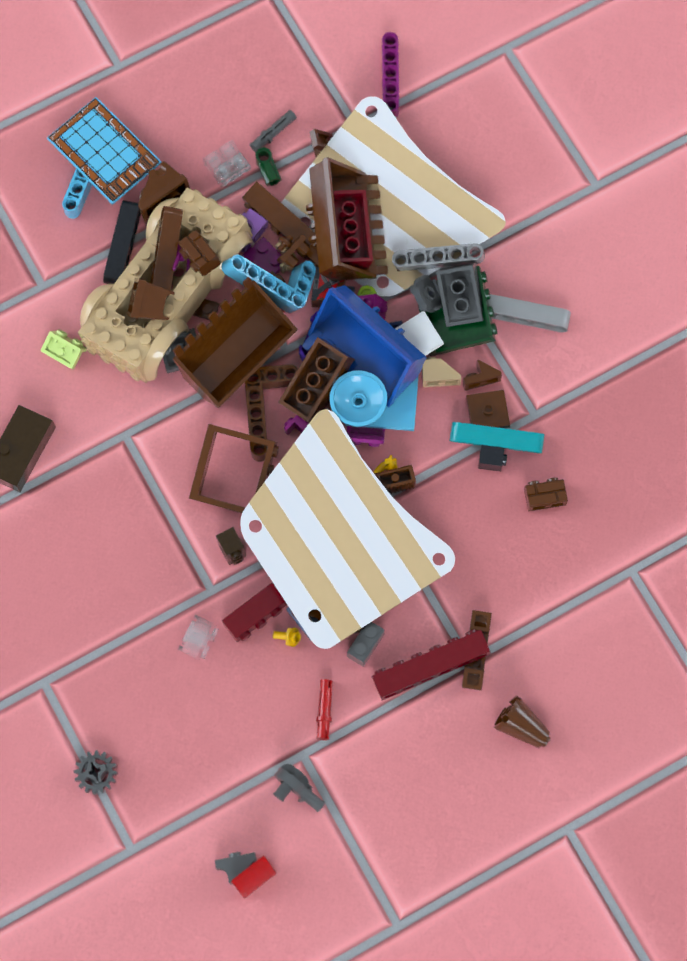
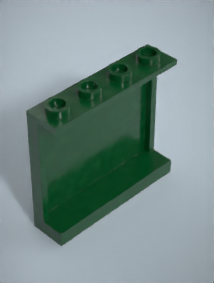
M477 266V272L481 287L484 320L446 327L443 307L432 313L425 312L444 345L429 353L430 357L496 341L497 327L495 323L492 324L491 318L494 317V311L488 303V300L491 299L490 291L485 287V282H488L485 271L482 272L480 266Z

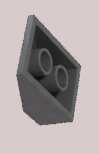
M477 262L441 268L436 271L446 327L483 321Z

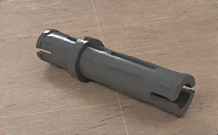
M288 110L266 131L263 130L260 133L261 135L250 143L251 149L256 152L267 143L270 144L275 136L296 120L295 113Z

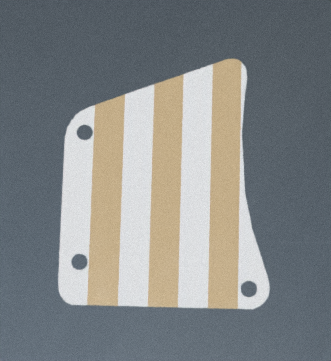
M371 96L361 100L309 166L311 168L323 161L324 158L329 157L363 171L366 175L378 176L379 183L369 184L367 189L380 191V198L369 199V205H381L382 213L371 214L370 218L371 220L383 221V229H373L372 235H384L385 243L376 244L373 247L374 250L386 251L387 258L375 260V266H388V274L376 275V279H354L361 286H372L378 296L396 295L413 285L417 278L423 275H430L440 269L430 268L397 272V268L392 262V256L396 251L472 243L481 244L499 233L506 223L504 215L499 210L462 188L431 162L408 137L386 103L378 97ZM372 105L377 108V114L374 117L366 115L365 110L368 106ZM308 168L281 203L299 219L308 217L312 224L314 223V216L308 215V211H306V206L312 203ZM455 252L452 258L456 259L460 257L462 253ZM436 254L434 260L440 261L443 258V254ZM419 255L415 262L421 263L424 260V256ZM400 257L397 260V264L405 263L406 258ZM385 276L388 278L389 284L386 288L377 286V279L379 277Z
M328 409L321 410L314 416L241 515V532L245 541L308 637L316 646L323 649L333 647L447 574L455 564L453 550L414 519L389 494L361 458L339 417ZM252 520H258L262 524V529L257 533L249 529V524ZM442 553L445 556V563L440 566L434 564V554ZM316 609L320 611L321 620L319 622H311L309 620L308 614L311 610Z

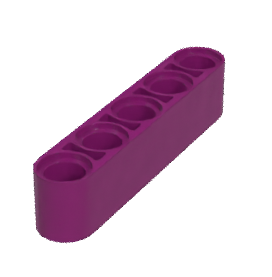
M387 32L382 37V94L386 105L395 108L391 112L397 118L399 115L398 36L393 32Z

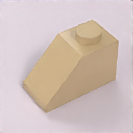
M427 357L422 367L423 387L461 385V375L442 359Z

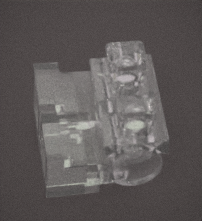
M233 139L221 146L219 152L215 150L203 158L205 168L222 188L227 186V183L241 177L244 172L247 173L251 170L250 164L238 150Z

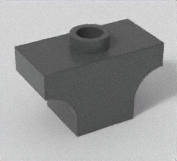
M241 852L229 854V858L215 860L217 870L227 873L231 885L233 884L231 880L256 862L257 858L255 852L241 855Z

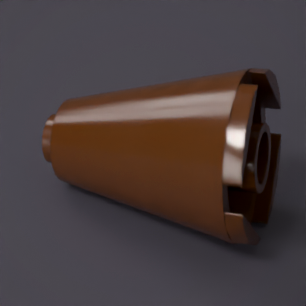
M515 696L509 702L512 705L504 708L498 716L494 728L534 747H545L551 739L549 737V730L519 696Z

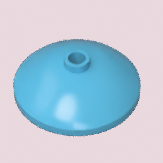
M356 370L345 373L335 381L331 388V409L339 417L340 421L346 425L353 427L368 426L377 421L386 409L387 392L385 386L377 376L370 372ZM358 399L362 400L360 405H357L355 402Z

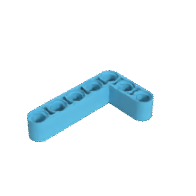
M77 169L62 201L65 215L72 219L77 218L81 214L92 184L85 177H81L82 174ZM76 190H82L80 193H74ZM69 206H75L73 209H68Z
M239 254L223 261L221 266L225 275L243 285V281L247 277L252 281L254 280L279 308L288 313H292L305 306L316 272L315 265L311 261H305L293 268L288 284Z

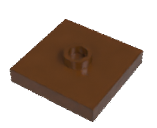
M504 390L466 395L471 424L497 428L510 427Z

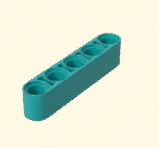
M452 422L450 441L542 453L545 434Z

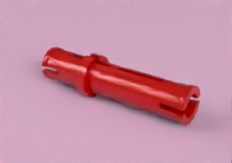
M328 679L320 680L318 717H316V722H318L317 740H329V727L332 722L330 711L333 681Z

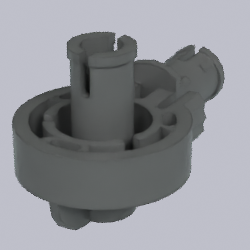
M284 764L274 774L275 778L282 783L273 793L280 801L283 802L292 791L300 797L298 802L305 801L316 812L322 809L325 801L312 792V786L308 784V778L300 770L291 764Z

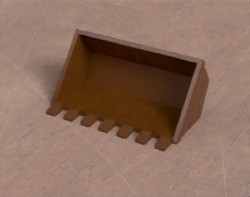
M329 157L324 158L323 161L309 168L312 203L306 206L308 215L314 216V223L311 224V229H315L316 235L309 238V243H311V247L317 248L319 274L331 281L376 279V275L388 274V266H375V260L387 258L386 251L374 250L373 245L385 243L384 235H372L373 229H383V221L371 220L370 218L371 214L382 213L381 205H369V199L380 198V191L367 189V185L379 183L378 176L366 175L365 172ZM366 190L373 262L370 268L359 269L340 262L333 191Z
M249 277L243 281L245 289L242 292L236 288L231 293L233 300L228 303L225 299L220 304L222 311L218 315L215 311L208 315L210 323L207 326L201 322L196 327L199 333L197 336L193 337L190 333L185 338L187 345L183 349L180 345L173 349L175 354L173 360L177 364L183 378L205 401L215 405L217 408L298 330L262 288Z

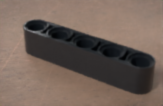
M123 200L121 203L104 271V284H115L129 265L141 216L137 202Z

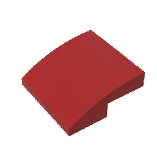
M263 855L231 880V882L245 899L277 873Z

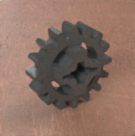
M98 750L95 751L94 755L87 752V758L81 756L82 762H76L79 770H74V773L78 775L75 781H81L79 787L81 789L86 787V793L92 790L93 794L96 795L97 790H100L104 794L105 787L111 789L110 782L116 783L113 776L118 775V772L113 769L117 767V764H111L113 761L111 756L106 759V752H103L101 756ZM96 760H102L106 764H97ZM87 763H88L89 766H88L87 770L83 772L84 767H85V766L87 765ZM94 766H95V767L98 769V771H99V772H98V779L93 775V773H94ZM109 773L108 778L104 782L103 779L105 775ZM92 780L95 782L96 786L89 785L85 781Z

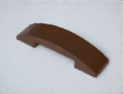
M472 610L469 631L476 629V631L481 630L488 644L492 613ZM486 657L464 666L462 688L482 691Z

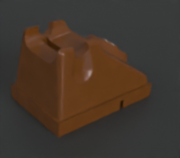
M165 161L159 164V170L152 169L148 172V181L140 193L138 207L146 226L151 213L161 202L166 199L180 197L186 188L190 189L187 178L183 174H179Z
M135 278L127 315L137 319L169 320V317L164 315V307L167 296L170 294L175 295V293L146 282V280Z

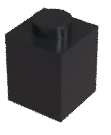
M481 445L478 469L501 472L502 466H506L507 454H504V448Z

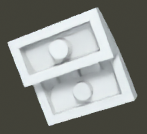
M424 311L395 328L396 330L404 329L403 335L425 356L444 345Z

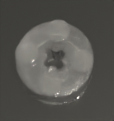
M195 615L194 620L196 622L191 621L182 639L184 646L180 645L178 650L200 660V658L205 659L210 648L207 645L209 641L214 642L219 629L216 628V624Z

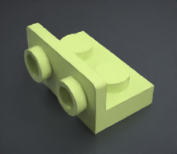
M62 330L50 331L40 351L70 369H74L82 352L87 351L86 347L83 346L80 340L67 337L68 334Z

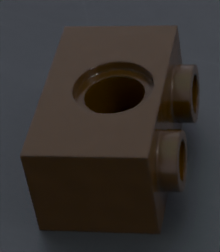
M233 527L216 535L218 546L229 565H236L244 560V557H246L245 549Z

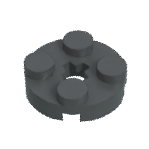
M423 275L414 281V284L410 286V291L419 304L420 311L432 313L443 307L439 285L435 279L431 280L428 278L429 275Z

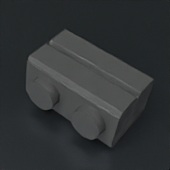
M373 622L365 625L349 648L347 657L364 667L384 636L385 630Z

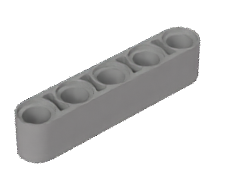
M476 243L399 250L392 256L393 264L400 271L451 267L475 262L479 264L485 259L483 248ZM474 250L481 251L478 257L471 256ZM455 252L462 253L459 259L452 258ZM436 254H443V258L440 261L434 260ZM419 255L424 256V260L421 263L415 262ZM400 257H405V263L397 264V260Z
M490 294L491 299L488 300V303L494 311L492 319L557 332L568 331L571 312L566 309Z

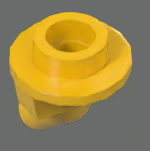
M390 455L377 466L373 473L382 472L385 469L398 468L397 458H393Z
M293 627L287 628V632L273 631L272 638L286 640L285 645L295 647L301 640V634L298 628Z

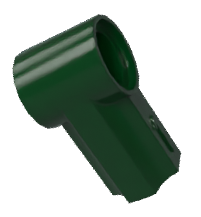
M259 148L255 155L256 165L259 167L266 185H276L281 181V177L272 158V153L268 148ZM266 156L268 157V159L262 161L260 160V157Z

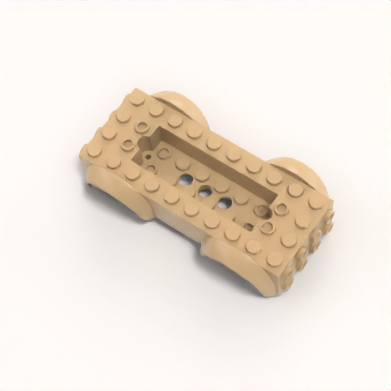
M186 188L180 197L166 199L161 202L149 217L146 227L145 244L115 284L99 286L93 290L84 302L80 315L81 329L78 331V334L81 337V342L86 345V350L92 355L98 354L107 364H110V362L115 364L119 371L130 373V376L138 382L142 380L147 383L148 381L155 380L163 356L171 352L170 345L184 331L189 332L186 323L212 289H220L222 287L225 277L221 267L223 261L238 255L247 244H250L251 247L254 246L253 235L247 218L241 214L233 213L227 206L222 207L218 205L214 199L204 197L198 190L193 191L189 188ZM163 206L182 209L183 216L179 241L197 230L217 254L221 264L207 275L202 276L199 272L195 273L191 267L187 271V259L179 261L177 268H182L184 273L179 277L174 276L173 273V288L171 291L175 295H169L164 307V315L169 317V320L132 318L127 315L134 279H143L149 283L151 281Z

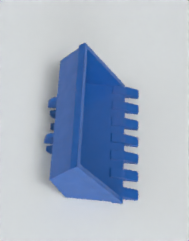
M346 285L337 288L332 287L328 290L307 334L309 337L302 344V347L309 351L317 337L353 357L355 360L348 372L362 370L377 376L385 386L387 392L386 406L389 408L398 396L419 376L426 356L403 335L404 329H394L378 313L380 311L379 307H369Z

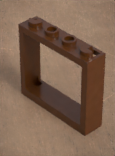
M208 424L189 499L242 513L246 507L201 495L217 432L268 446L256 493L274 470L272 461L278 455V442Z

